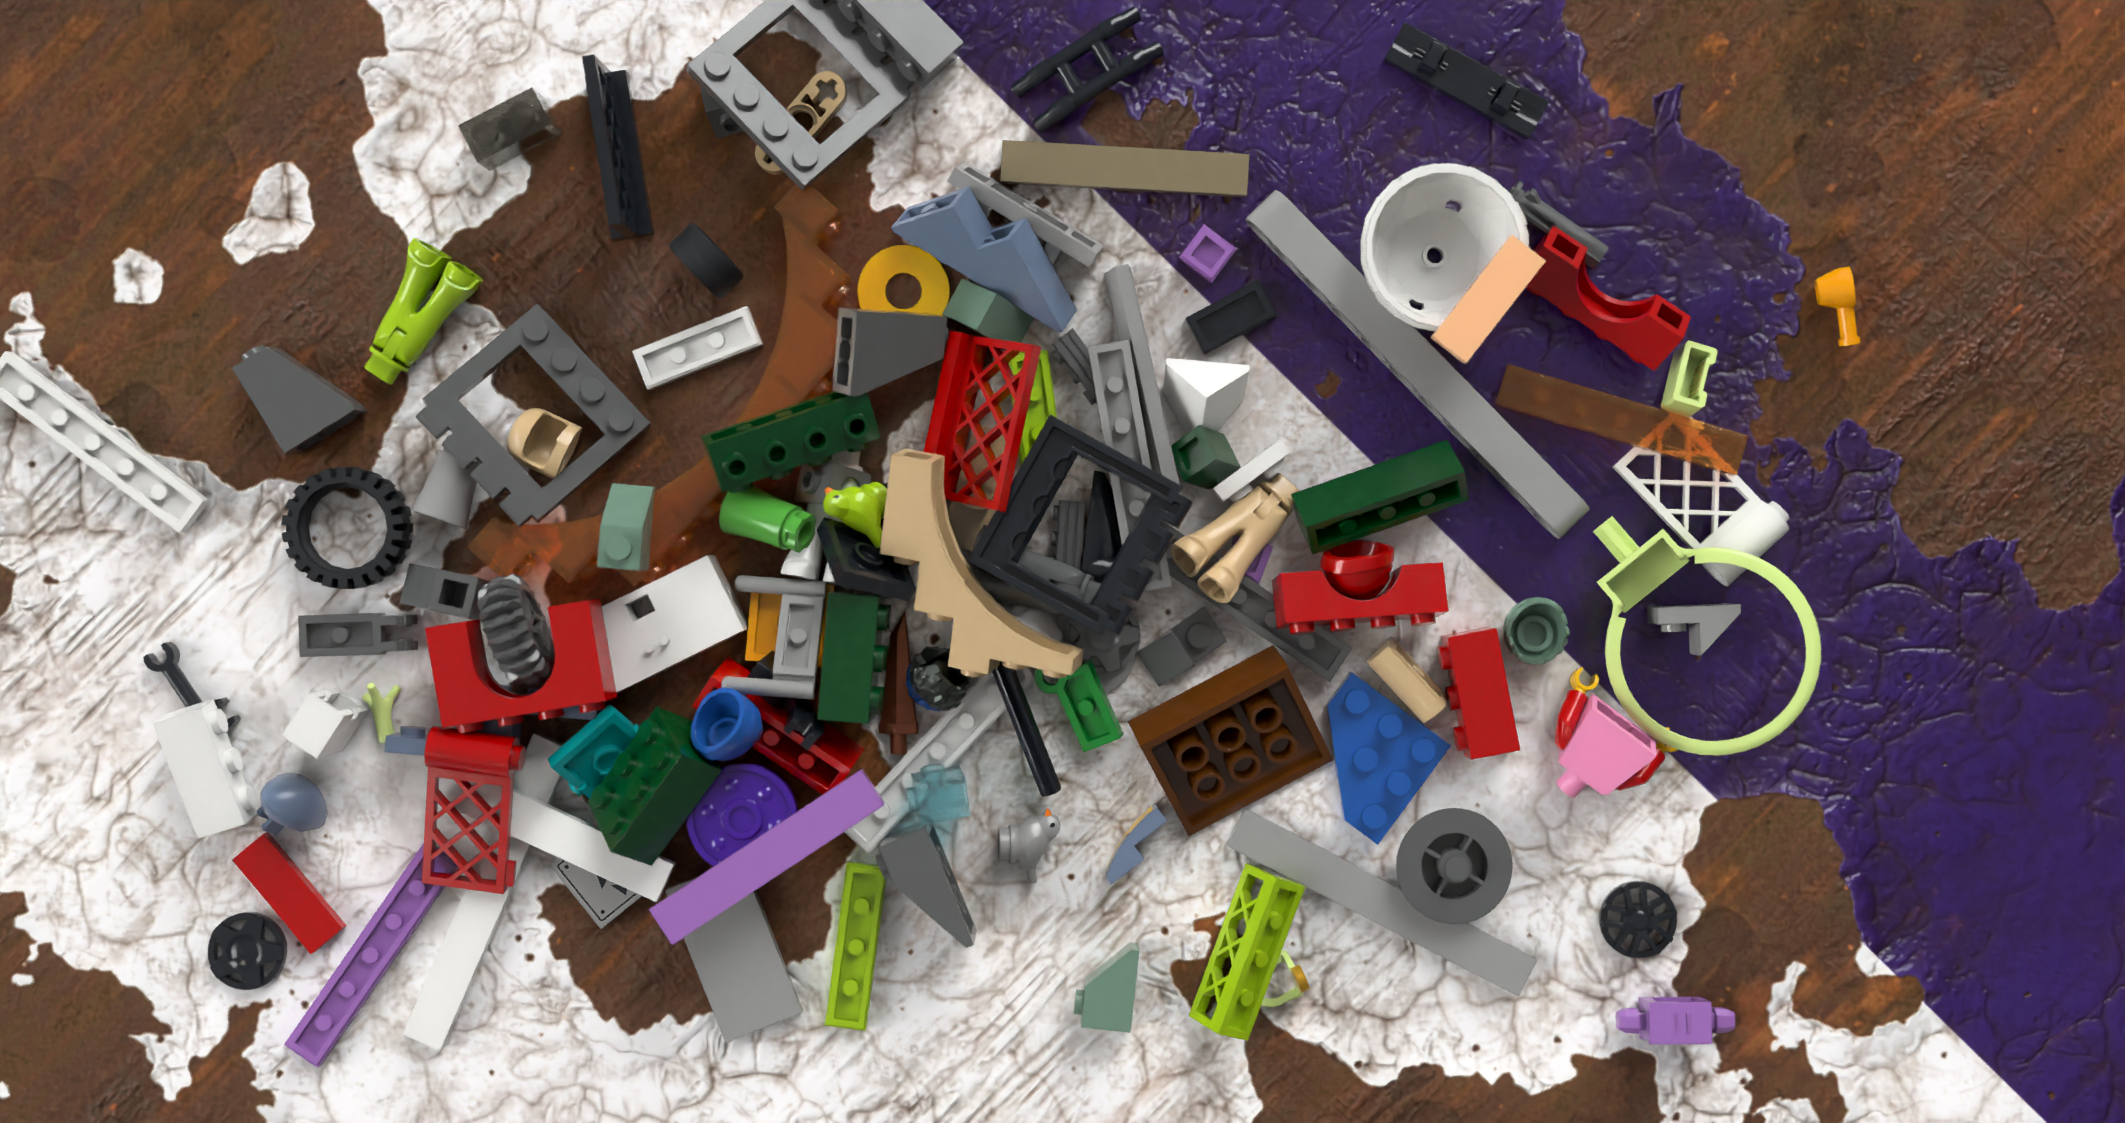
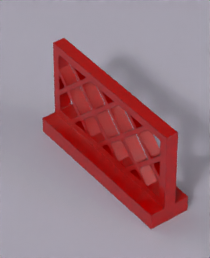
M956 331L949 332L923 451L945 456L944 493L946 500L1006 512L1041 347L1033 344L972 336ZM987 348H990L995 361L983 371ZM1020 352L1025 353L1022 370L1014 376L1008 363ZM1001 371L1006 384L994 394L988 381ZM981 389L986 402L974 412L977 392ZM1012 394L1015 400L1013 411L1005 417L999 404ZM992 412L997 425L985 435L980 421ZM972 429L977 443L965 452L968 433ZM1003 435L1006 441L1004 452L996 458L990 445ZM980 453H983L988 466L976 475L970 462ZM963 470L968 484L956 493L960 471ZM992 476H994L997 483L993 501L987 499L982 485Z

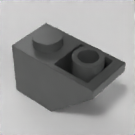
M409 563L400 603L476 620L480 619V610L477 606L478 592L481 589V585L487 584L490 581Z

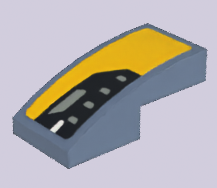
M1156 803L1132 824L1115 848L1106 869V878L1111 885L1144 860L1143 853L1136 844L1167 821Z

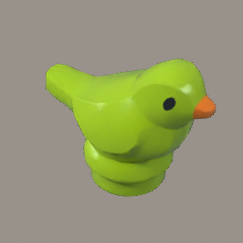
M878 482L864 484L859 488L855 486L847 487L841 491L830 487L825 488L823 509L826 514L838 517L847 526L867 535L876 548L881 547V519L884 518L887 488Z

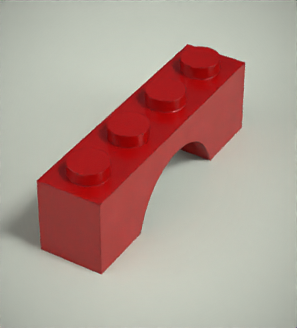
M1553 225L1533 250L1545 260V263L1527 284L1526 288L1531 293L1540 295L1557 306L1564 315L1575 318L1593 330L1602 340L1610 341L1625 351L1635 362L1644 364L1655 371L1683 340L1691 316L1658 294L1640 301H1622L1604 294L1592 283L1586 270L1588 248Z
M1443 562L1400 566L1391 572L1388 585L1383 593L1376 599L1366 601L1350 599L1338 593L1328 583L1322 570L1280 573L1272 580L1277 629L1289 628L1291 635L1315 632V626L1330 625L1331 632L1356 629L1355 623L1368 622L1371 624V629L1390 628L1396 626V620H1411V626L1431 625L1436 623L1437 617L1449 611Z

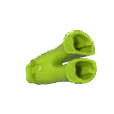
M413 238L408 246L407 263L402 282L376 332L373 344L369 348L372 355L364 366L370 373L390 385H393L401 371H409L410 366L423 354L446 319L460 304L473 295L483 282V279L475 272L460 263L451 261L452 257L418 238ZM441 276V279L431 298L426 303V305L418 312L426 297L428 296V294L436 284L437 280Z

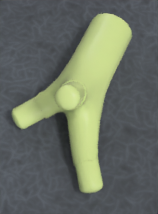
M369 683L367 685L369 693L364 694L362 699L368 704L373 713L378 743H385L386 735L394 733L391 718L394 699L401 691V688L398 685H394L387 696L382 698L375 684Z

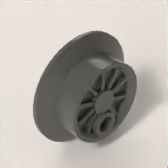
M1463 808L1440 809L1419 819L1403 837L1396 858L1397 879L1408 902L1422 915L1445 924L1469 923L1490 913L1505 896L1512 877V855L1508 842L1502 832L1483 815Z

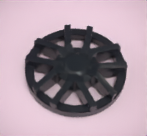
M1630 881L1617 886L1606 896L1599 912V926L1605 941L1615 951L1630 958H1646L1655 954L1658 955L1673 941L1677 926V910L1669 895L1661 888L1644 881ZM1639 888V902L1633 903L1629 890ZM1647 890H1652L1659 897L1648 902ZM1623 893L1626 907L1612 905L1614 899ZM1665 902L1668 911L1655 915L1653 910ZM1608 910L1621 913L1620 921L1606 920ZM1669 919L1667 932L1657 925ZM1608 927L1622 928L1615 940L1610 935ZM1653 929L1663 936V939L1657 945L1649 937ZM1628 934H1631L1633 939L1629 950L1624 949L1621 945ZM1642 939L1650 946V949L1637 951Z

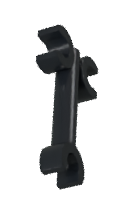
M165 642L161 645L167 655L164 663L159 662L154 653L143 657L147 668L163 673L185 707L202 702L178 666L180 651L174 643ZM227 697L214 700L217 709H220L229 702ZM239 715L227 719L228 728L234 727L241 720Z

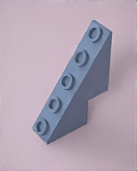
M970 187L908 207L891 227L893 232L901 236L905 241L926 251L940 262L949 265L972 279L976 284L997 293L1057 332L1064 330L1077 311L1028 220L1024 218L992 228Z

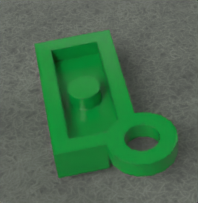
M1091 659L1083 662L1072 675L1058 678V682L1055 684L1048 683L1045 680L1042 669L1035 671L1034 678L1038 688L1045 693L1058 694L1083 752L1118 740L1123 736L1124 733Z

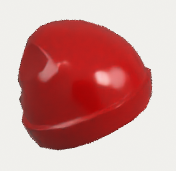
M1354 540L1325 550L1321 557L1320 567L1328 583L1341 595L1355 600H1371L1379 595L1390 579V572L1393 567L1392 562L1394 561V548L1382 542Z

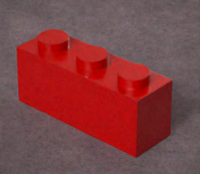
M1488 626L1441 636L1442 646H1437V655L1441 670L1448 671L1450 686L1445 687V695L1449 710L1456 711L1458 726L1453 727V737L1457 751H1463L1464 756L1471 760L1519 751L1520 745L1497 628Z

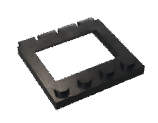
M1049 415L1012 481L1006 512L995 511L968 561L1100 635L1105 628L1120 635L1134 610L1120 602V600L1125 595L1136 602L1139 601L1154 574L1152 570L1141 565L1143 559L1145 558L1159 565L1175 536L1162 528L1164 521L1179 528L1193 502L1180 495L1183 489L1182 485ZM1077 456L1088 460L1150 494L1149 499L1090 604L1017 564Z

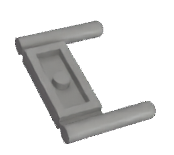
M739 575L735 579V588L739 592L782 595L773 679L726 676L721 682V688L735 689L745 695L814 699L827 582Z

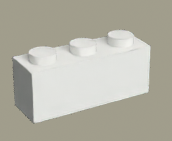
M214 699L166 713L152 723L197 839L244 825L257 813L258 802L256 793L245 782L241 771L243 769L242 757L238 749L232 747L227 735V718L221 709H217Z

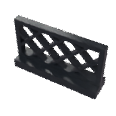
M595 54L582 56L611 239L613 241L655 235L629 73L626 70L611 72Z

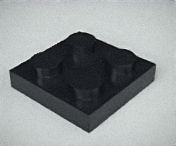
M823 518L817 528V533L835 584L846 589H859L875 593L883 598H895L909 602L916 591V587L907 565L894 562L893 556L880 554V548H876L867 535L852 529L843 522Z

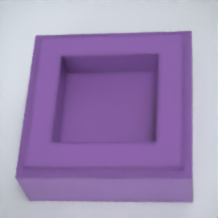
M1204 224L1179 259L1212 283L1237 248Z

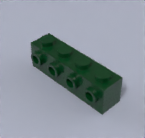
M834 391L700 436L716 484L722 492L729 490L730 493L748 490L753 486L754 481L766 477L772 480L786 477L793 472L792 468L806 463L809 466L824 464L832 459L833 454L844 450L848 452L862 451L871 446V441L881 438L868 393L866 392L859 396H849Z
M1448 440L1291 494L1297 523L1312 555L1469 500L1465 471Z

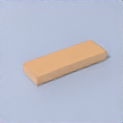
M1509 236L1431 338L1462 363H1467L1545 263V260L1515 236Z

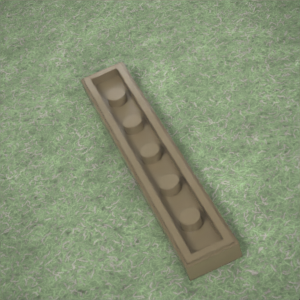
M1003 140L1000 183L1246 197L1249 154Z

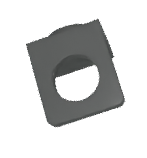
M826 462L817 466H809L808 463L803 464L794 501L808 504H823L825 488L830 487L834 490H840L842 482L848 477L854 479L859 488L864 484H870L871 475L834 462Z

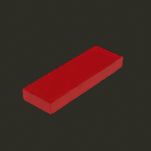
M269 832L262 834L232 859L310 954L319 950L347 926Z

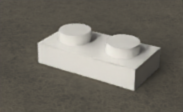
M1279 439L1211 490L1220 502L1230 498L1235 503L1253 490L1249 484L1260 474H1263L1268 479L1285 467L1287 464L1282 458L1288 455L1290 451L1283 441Z

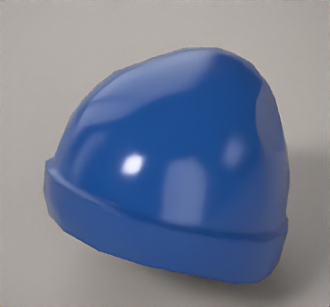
M720 688L714 690L701 701L691 725L693 746L698 753L708 760L724 761L735 759L745 754L761 738L764 730L761 714L749 698L735 689Z

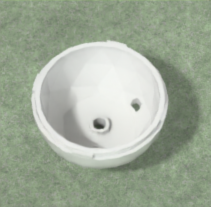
M1429 164L1412 169L1400 175L1376 198L1365 218L1361 236V265L1367 284L1377 301L1394 317L1412 327L1435 332L1509 236H1515L1529 247L1527 221L1518 202H1515L1512 195L1495 179L1476 168L1458 164ZM1450 200L1460 204V210L1457 212L1453 209L1445 208L1446 203ZM1429 249H1437L1440 252L1441 260L1439 263H1431L1428 260L1427 252ZM1409 302L1422 306V310L1411 307Z

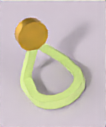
M1285 950L1281 951L1277 964L1286 963L1294 978L1295 988L1276 998L1264 997L1262 1006H1280L1285 1002L1301 997L1305 991L1310 989L1301 966H1295Z

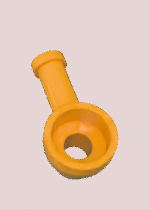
M1849 266L1842 267L1815 279V294L1818 305L1837 309L1840 339H1838L1839 346L1859 344L1860 336H1857L1854 312L1856 296L1853 275Z

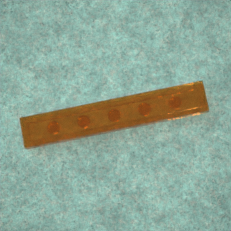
M1510 364L1506 365L1494 404L1731 476H1736L1749 437L1746 434Z

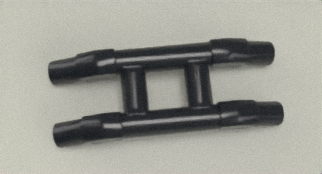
M1131 7L1103 21L1095 29L1047 60L1045 59L1035 65L1023 77L1011 85L1013 93L1021 99L1056 73L1069 92V95L1067 94L1053 103L1046 111L1033 120L1035 127L1040 133H1044L1054 124L1076 111L1077 108L1125 77L1132 75L1147 64L1163 56V48L1155 41L1142 49L1140 48L1121 59L1120 62H1117L1106 45L1105 41L1107 42L1125 29L1141 21V15L1137 8ZM1091 51L1104 72L1083 85L1070 64Z

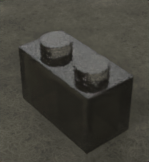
M533 87L458 125L477 163L489 171L562 134L544 97Z

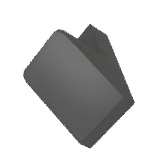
M1202 607L1136 653L1158 686H1161L1195 666L1194 663L1226 643L1227 639L1206 608Z

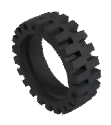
M337 467L322 470L319 474L311 475L305 479L306 483L304 485H298L293 491L295 497L288 499L285 508L289 509L287 515L282 516L281 525H286V532L282 533L283 542H288L289 548L286 549L289 558L295 559L296 563L294 566L300 572H305L307 574L306 577L313 582H319L322 586L338 589L367 587L383 581V578L392 575L396 571L395 567L402 564L407 557L404 553L406 549L411 547L412 540L409 539V534L413 532V523L409 522V516L412 513L410 507L404 504V495L394 488L395 485L390 480L384 479L380 474L362 468ZM348 487L363 490L376 499L385 513L387 525L384 545L376 557L361 567L350 569L333 566L320 557L311 543L309 531L312 511L321 498L334 490Z

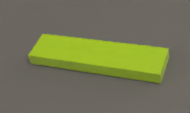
M848 861L846 864L825 1026L866 1031L887 881V878L883 877L879 866L875 864Z

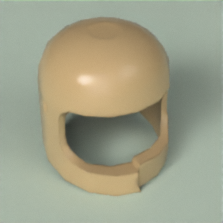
M540 408L528 409L520 414L513 423L507 438V449L509 454L518 463L554 479L569 463L583 428Z

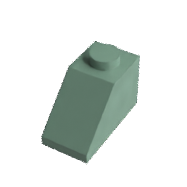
M612 483L600 524L597 567L639 571L649 570L655 487Z
M1128 943L1085 978L1084 990L1076 989L1074 1014L1081 1015L1082 1028L1131 1033L1140 951L1138 943Z

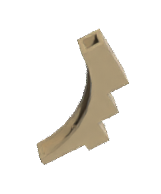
M903 449L891 455L880 554L893 556L894 562L904 565H915L919 561L914 610L925 612L929 619L936 621H950L954 618L948 667L961 669V674L965 676L984 677L985 674L988 675L1000 665V661H1003L1002 665L1004 667L1016 670H1023L1027 667L1042 669L1044 675L1053 678H1065L1068 675H1072L1082 665L1084 649L1053 640L1024 625L1000 606L981 585L960 552L949 522L944 493L945 456L910 449Z

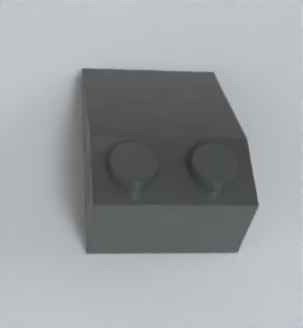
M931 817L886 835L879 845V854L876 855V860L883 877L891 876L896 888L965 948L973 946L977 929Z

